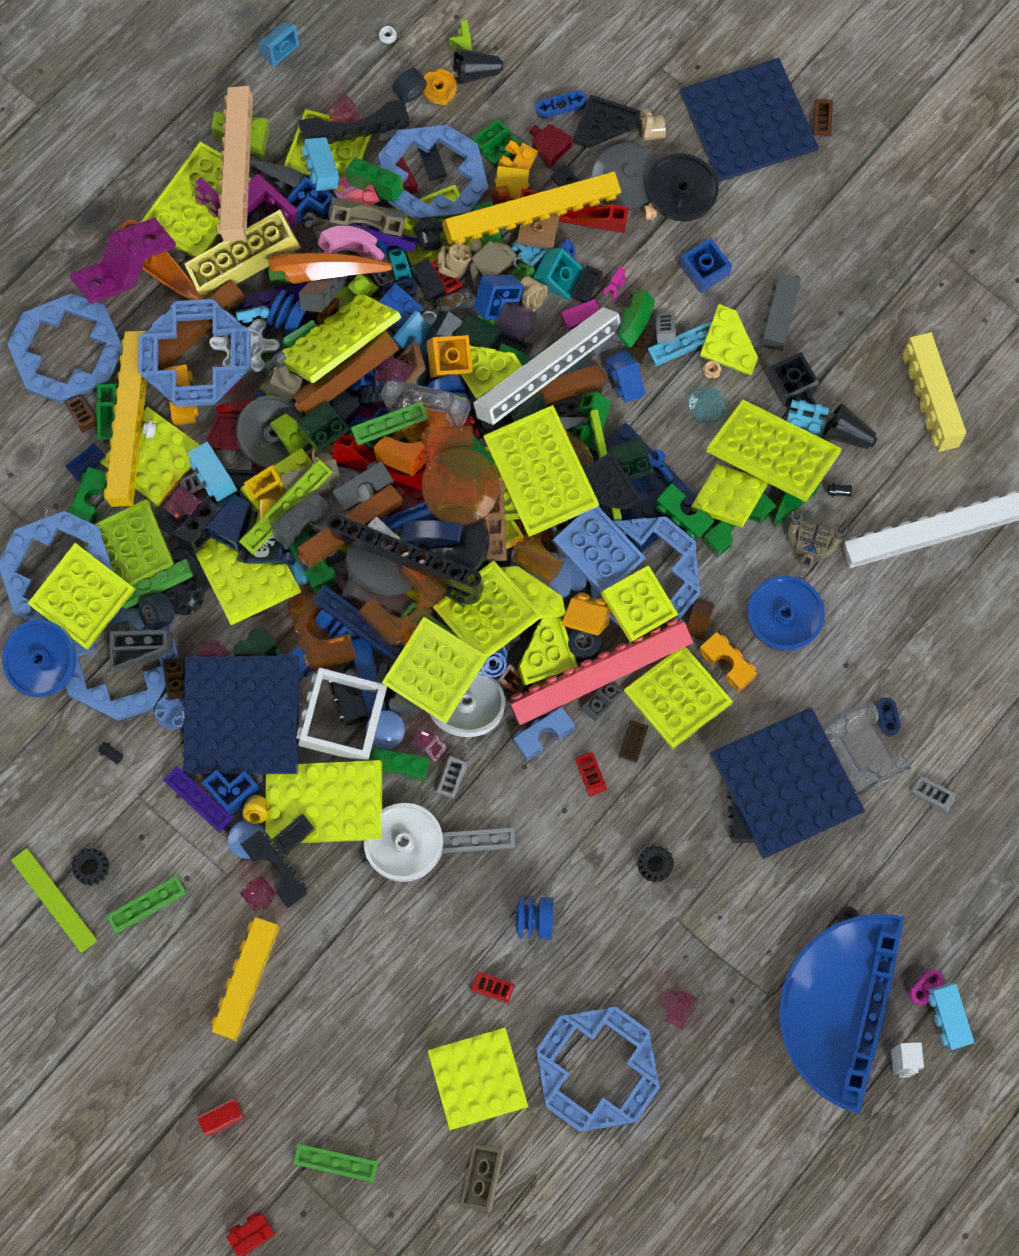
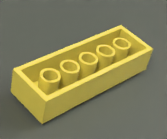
M278 210L248 227L246 230V240L223 241L186 262L185 266L197 291L205 300L210 298L229 280L236 285L268 267L269 256L293 253L300 249L301 246L281 210Z
M932 332L910 337L903 353V360L908 364L910 379L914 381V392L916 396H919L921 412L925 413L926 427L932 434V444L934 447L936 446L938 452L957 448L962 443L966 430Z

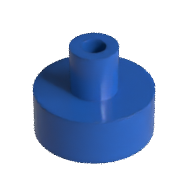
M569 239L560 242L559 248H563L571 257H574L576 251L573 242Z

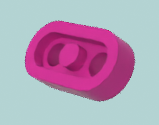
M927 970L911 987L909 991L910 1000L918 1005L928 1003L929 989L941 986L944 983L942 973L938 970ZM931 976H933L934 978L933 983H930L929 978ZM917 991L921 992V996L919 998H917L916 996Z

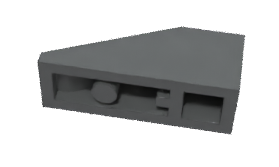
M250 159L249 178L252 179L258 173L276 191L287 197L306 176L291 167Z

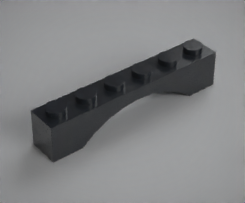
M404 99L386 102L374 114L354 122H330L317 117L299 120L298 122L303 145L305 144V139L326 137L328 144H333L338 141H348L357 137H367L371 134L385 133L390 130H400L409 127V116Z

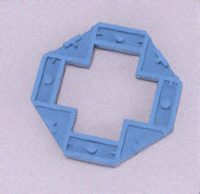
M449 125L398 130L378 154L380 167L401 175L402 183L406 181L409 174L397 167L396 163L412 144L428 153L438 141L465 158L458 168V173L471 180V182L455 202L439 193L431 204L428 205L406 190L402 192L395 203L388 201V203L418 222L436 218V220L448 219L451 216L472 212L474 205H477L488 191V183L478 144Z
M68 294L22 313L7 344L27 391L59 403H64L76 395H83L93 391L92 389L96 388L97 384H110L120 363V355L123 353L121 341L105 305L97 302L90 305L86 298L74 294ZM65 312L95 322L96 324L90 338L105 344L93 373L89 374L74 369L68 384L37 374L36 372L43 359L41 356L27 352L40 323L58 328Z
M213 299L176 301L170 306L171 309L165 315L162 314L152 324V327L139 337L138 372L176 407L215 405L251 369V333ZM213 319L214 336L231 335V366L213 367V385L177 387L176 370L158 371L159 339L177 338V321Z
M63 511L14 530L0 558V573L15 615L28 621H49L27 604L30 600L26 599L25 596L33 580L17 573L33 539L50 546L59 529L89 543L86 551L114 572L106 545H104L100 527Z
M667 517L613 521L624 535L627 534L640 546L654 532L682 556L670 570L684 582V585L670 600L678 613L672 619H680L700 595L695 540ZM590 583L592 598H603L602 595L598 592V590ZM611 612L610 619L621 628L615 616Z
M123 606L105 628L128 622L131 631L151 630L142 622L139 610L133 607L124 609ZM170 625L157 629L172 632ZM174 637L173 652L159 657L161 667L143 672L148 690L111 701L106 684L87 689L78 656L97 651L95 642L87 650L72 639L76 648L77 660L73 676L66 685L67 693L70 698L116 721L154 710L162 693L166 690L163 661L180 658Z
M617 1007L559 1016L536 1049L546 1108L579 1132L636 1123L660 1088L650 1031ZM605 1024L637 1047L626 1065L643 1077L621 1109H618L602 1098L593 1113L590 1114L558 1091L570 1073L553 1061L576 1029L593 1041Z

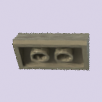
M335 459L323 462L333 473L316 489L319 495L335 490L334 486L342 482ZM311 466L280 475L284 493Z
M473 1145L460 1202L461 1207L491 1213L505 1150Z

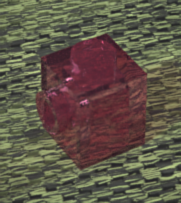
M425 729L412 743L424 757L434 762L448 748L436 735Z

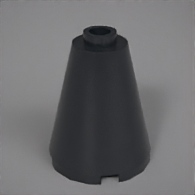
M456 48L458 52H454L453 72H457L458 77L454 78L458 85L500 74V71H503V60H500L499 56L464 48Z
M838 405L833 412L834 416L827 422L823 432L824 437L864 449L873 448L878 439L875 437L876 432L845 405Z

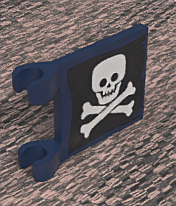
M272 535L253 555L247 550L243 563H282L294 565L296 559L292 552L283 554L284 546Z

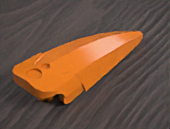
M131 219L127 220L119 228V230L138 224L139 222ZM167 251L145 259L142 269L161 283L189 300H204L184 271Z
M296 252L276 254L268 257L270 270L283 271L286 281L295 284L326 278L392 270L391 263L338 253Z

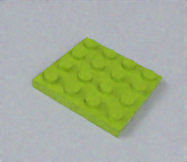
M147 499L94 524L100 527L104 545H106L112 569L115 574L131 586L174 566L175 563ZM83 541L84 546L87 549L89 543Z

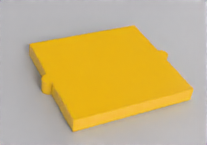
M498 166L497 179L495 180V196L519 199L522 188L527 189L530 185L528 183L530 169Z

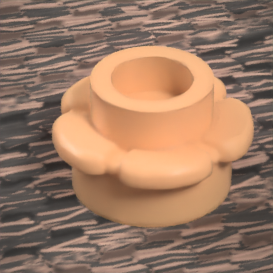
M651 203L643 207L644 219L653 221L657 217V211L652 207Z
M709 361L704 365L703 371L706 377L717 378L720 376L722 369L718 362Z

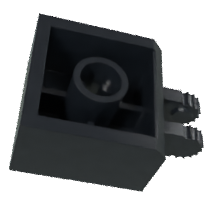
M802 352L768 368L766 376L783 406L791 404L792 400L800 401L803 397H805L809 404L816 405L812 393L817 391L819 382Z

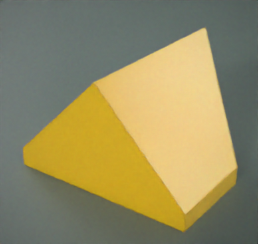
M271 465L244 483L252 500H279L285 494L282 480L274 465Z

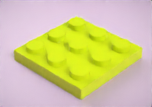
M716 464L693 502L691 509L694 512H698L701 509L709 517L743 528L768 483L753 475Z
M649 565L601 592L602 597L630 642L678 615Z

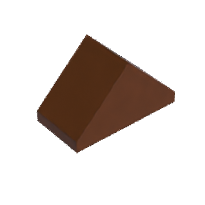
M696 599L687 626L690 636L701 640L704 639L714 604Z
M507 663L503 674L497 678V683L501 688L512 695L519 692H527L533 686L531 683L523 685L520 673L509 663Z

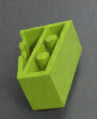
M214 112L211 126L214 139L222 142V137H225L223 123H226L224 113ZM252 117L250 154L264 161L270 131L268 119Z

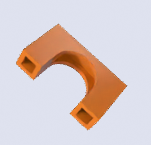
M423 404L429 419L417 425L428 436L416 443H403L384 436L374 446L376 461L413 476L456 433L455 416Z

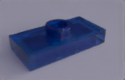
M93 443L65 465V468L79 481L83 473L87 472L88 467L94 469L106 455Z

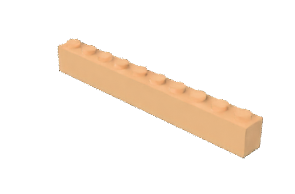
M249 86L229 87L227 95H225L227 109H224L226 123H223L225 137H222L224 151L221 153L224 164L221 165L223 179L220 180L222 194H219L221 208L218 209L220 223L217 225L218 233L222 235L224 242L246 240L253 97Z

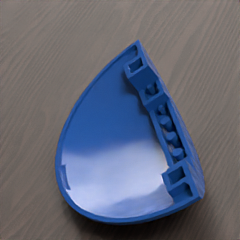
M892 914L863 915L839 922L826 929L808 943L798 955L788 972L782 989L779 1015L780 1027L786 1050L794 1067L808 1085L832 1104L856 1114H860L877 1052L905 920L904 916Z

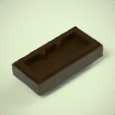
M645 326L633 346L627 349V352L638 363L642 364L657 331Z
M630 720L618 756L619 758L637 763L649 727L648 725Z

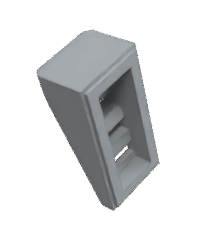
M674 312L656 313L658 343L676 342Z
M449 755L436 792L455 799L468 761ZM451 763L461 765L462 767L461 769L452 767ZM451 770L459 773V776L457 777L448 773V771ZM446 777L456 780V784L445 781ZM443 784L454 788L453 792L443 789Z
M921 775L911 791L912 794L946 814L956 799L954 792ZM925 783L927 786L924 789L923 793L919 792L923 784ZM933 788L934 790L931 795L927 796L929 790ZM938 792H940V796L937 800H935V796ZM944 797H948L945 804H942L941 802L943 801Z

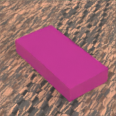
M594 299L561 312V316L567 329L571 330L600 309Z

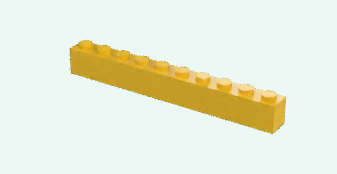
M614 171L448 218L442 222L448 244L454 243L459 245L465 243V239H480L483 234L494 235L504 228L506 231L512 230L518 224L522 223L523 226L532 224L535 219L543 221L549 219L550 215L553 214L561 216L566 214L567 210L573 209V211H578L588 204L592 207L600 204V201L605 199L606 202L617 199L616 196L621 193V189Z
M147 331L125 332L121 343L123 353L120 355L119 387L116 388L117 404L114 405L113 438H110L111 454L108 455L107 488L104 489V498L111 507L133 506L147 387V381L138 372L139 337Z

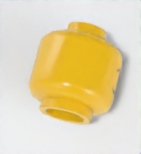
M260 795L249 796L245 800L242 811L244 819L252 824L263 823L267 819L269 812V802L267 799Z

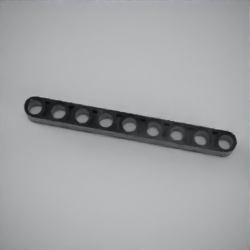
M332 515L327 520V526L332 536L467 593L478 595L484 590V582L480 573L341 515ZM391 545V548L384 549L386 546ZM406 552L409 553V554L406 555V556H401L403 553H406ZM420 560H426L424 563H418ZM440 566L443 567L441 570H436ZM458 573L461 574V575H460L459 577H457V578H454V577H453L455 574H458ZM478 581L477 584L470 585L471 582Z

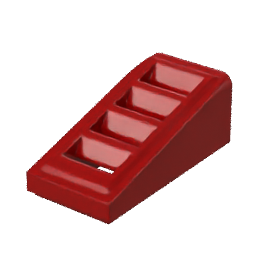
M438 259L431 262L445 288V296L462 288L458 278L451 277L443 281L442 279L447 275H439V268L435 269L434 267L438 265ZM453 281L454 285L447 288L446 285Z
M250 397L219 405L216 407L217 413L240 414L244 407L252 402L253 399Z
M593 751L574 758L588 796L606 791V784ZM592 760V763L584 766L581 765L582 763ZM595 768V770L584 773L586 770ZM596 775L598 776V777L593 778V779H591V780H587L588 778H591V777H593V776H596Z
M478 971L471 991L508 1005L515 984ZM481 978H484L485 981L483 983L482 989H479L478 985L480 983ZM492 981L489 992L485 991L488 982ZM496 983L500 984L497 994H494L493 991ZM505 986L507 987V990L504 997H502L500 995L503 990V987Z

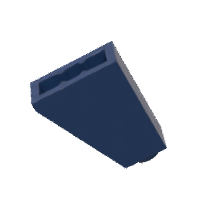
M233 495L206 527L210 537L239 552L241 546L239 540L244 535L248 518L252 511L250 502L244 497L240 498Z

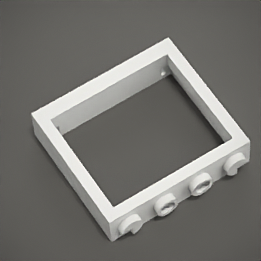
M319 668L318 674L314 673L311 685H314L313 692H308L306 700L309 703L308 710L304 709L301 720L305 722L303 728L299 727L296 737L300 739L298 746L356 761H368L387 686ZM322 679L377 693L362 750L307 736Z

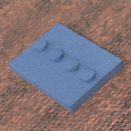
M599 506L580 514L552 540L600 594L603 590L623 580L646 559Z

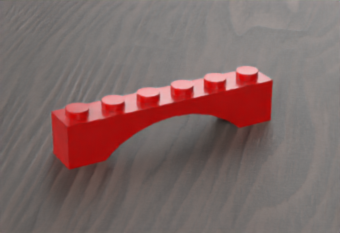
M522 188L520 198L540 193V191ZM614 204L592 207L583 206L584 208L578 211H573V209L567 210V213L559 218V222L625 233L629 207Z
M339 433L333 444L332 459H335L337 463L366 471V467L376 461L375 452L364 444L357 446L353 436ZM427 461L413 476L383 464L394 481L439 495L445 483L447 466Z

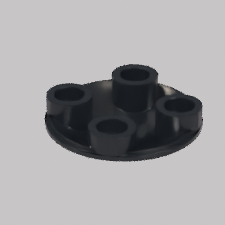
M191 579L170 587L165 594L171 601L174 613L179 615H189L196 612L204 601V591L201 585Z

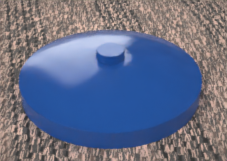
M792 576L773 577L760 584L753 592L747 608L748 623L755 637L764 645L778 651H795L809 645L821 631L825 617L823 601L818 592L806 581Z
M32 620L17 627L8 637L2 655L3 670L9 683L20 693L31 697H47L62 690L72 678L77 660L76 648L69 633L60 625L46 620Z

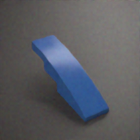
M361 638L351 640L350 645L358 678L378 683L376 681L378 674L371 645ZM361 689L367 715L370 718L377 693ZM384 701L382 704L381 711H386Z

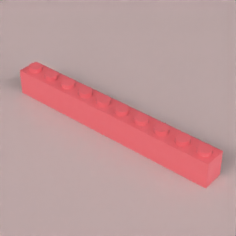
M672 619L664 627H657L651 630L649 634L641 636L628 644H619L615 647V650L603 652L594 660H586L575 669L569 668L558 677L552 676L546 680V683L533 685L527 692H519L512 695L511 699L507 702L516 722L522 725L692 644L693 641L685 622L680 619Z

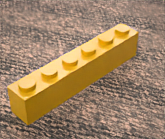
M255 917L254 921H250L247 928L249 935L247 940L242 941L240 946L242 953L240 958L235 960L232 968L234 974L232 978L227 980L225 986L227 990L226 995L221 997L218 1009L220 1010L218 1016H214L210 1028H213L212 1033L237 1042L278 934L279 926L277 924Z

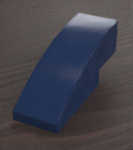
M443 521L404 522L400 539L414 546L425 544L429 548L459 543L463 525Z

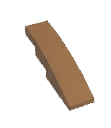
M503 481L484 482L485 520L490 539L487 560L504 561L507 560Z

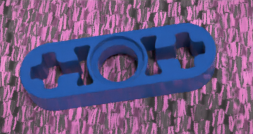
M574 91L540 100L536 104V114L540 118H548L582 109L586 104V95L582 91ZM563 101L566 106L559 108L556 106V103Z

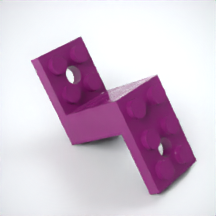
M257 173L249 181L247 220L252 217L253 211H258L265 205L266 210L271 214L281 210L292 228L296 223L298 210ZM200 177L195 181V200L198 204L204 205L211 216L219 219L218 209L221 208L219 194Z
M154 217L110 233L102 261L71 273L70 279L91 305L135 288L145 259L174 249L176 243ZM92 282H98L100 285L93 284Z

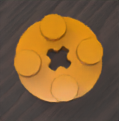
M437 69V71L432 73L430 71L424 76L427 86L422 91V95L429 102L446 105L448 101L454 98L457 92V84L453 74L449 71ZM439 84H442V89H436L435 85L439 86Z

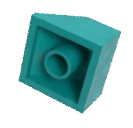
M563 248L547 249L533 279L546 285L548 292L570 300L571 293L584 268Z

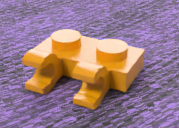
M510 140L505 150L516 156L513 162L508 157L502 156L498 166L530 169L538 151L524 143L519 147L516 142Z

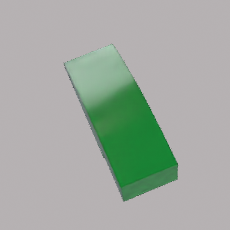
M647 290L633 293L631 307L624 309L618 338L627 348H631L639 338L653 311L655 300Z
M97 384V440H110V438H113L112 422L115 421L114 405L117 404V384Z

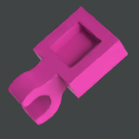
M618 268L609 286L604 290V297L608 293H613L612 301L617 299L618 288L623 287L627 280V277H625L626 269Z

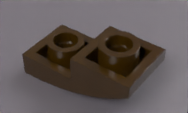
M183 659L164 660L163 667L168 700L185 698Z

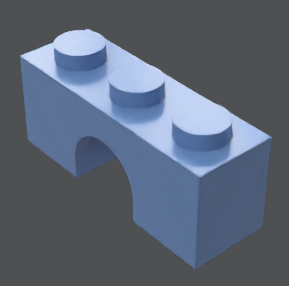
M562 707L558 710L555 708L549 711L544 719L541 720L539 718L535 720L529 729L518 731L514 735L513 743L527 762L543 751V746L538 740L542 733L551 732L559 741L573 732L575 725Z

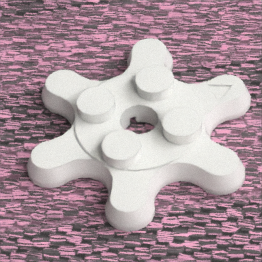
M256 319L251 326L246 328L251 333V368L255 372H260L265 366L261 355L268 352L275 353L279 349V342L274 339H265L262 336V332L266 328V322L262 319ZM231 335L212 337L209 341L212 349L223 350L227 354V357L223 360V367L231 366Z

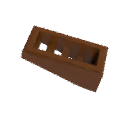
M814 100L813 135L831 136L833 100ZM819 108H827V111L819 110ZM818 114H826L827 117H818ZM818 121H827V124L818 123ZM818 127H826L827 131L818 130Z
M81 394L64 402L82 434L97 426V420ZM80 400L81 403L71 408L70 405ZM81 406L84 407L81 410L74 413V410L80 408ZM85 411L87 412L86 414L77 418L78 415L82 414ZM88 416L90 417L89 419L85 420L84 422H82V423L80 422L81 420L87 418Z

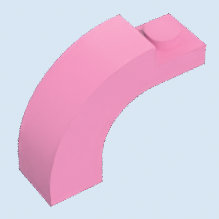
M353 226L329 228L321 232L318 246L325 253L349 250L360 254L362 257L382 261L384 257L382 251L376 247L378 239L369 232Z

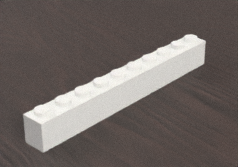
M602 307L476 400L474 407L477 418L494 425L618 332L621 327L619 313Z
M1013 491L1001 498L999 496L992 497L987 502L977 501L966 508L960 506L953 509L952 512L946 513V511H942L930 518L924 516L916 522L910 523V521H907L895 528L889 526L882 529L881 532H868L860 538L856 536L846 539L842 547L848 566L853 568L1018 521L1019 493Z

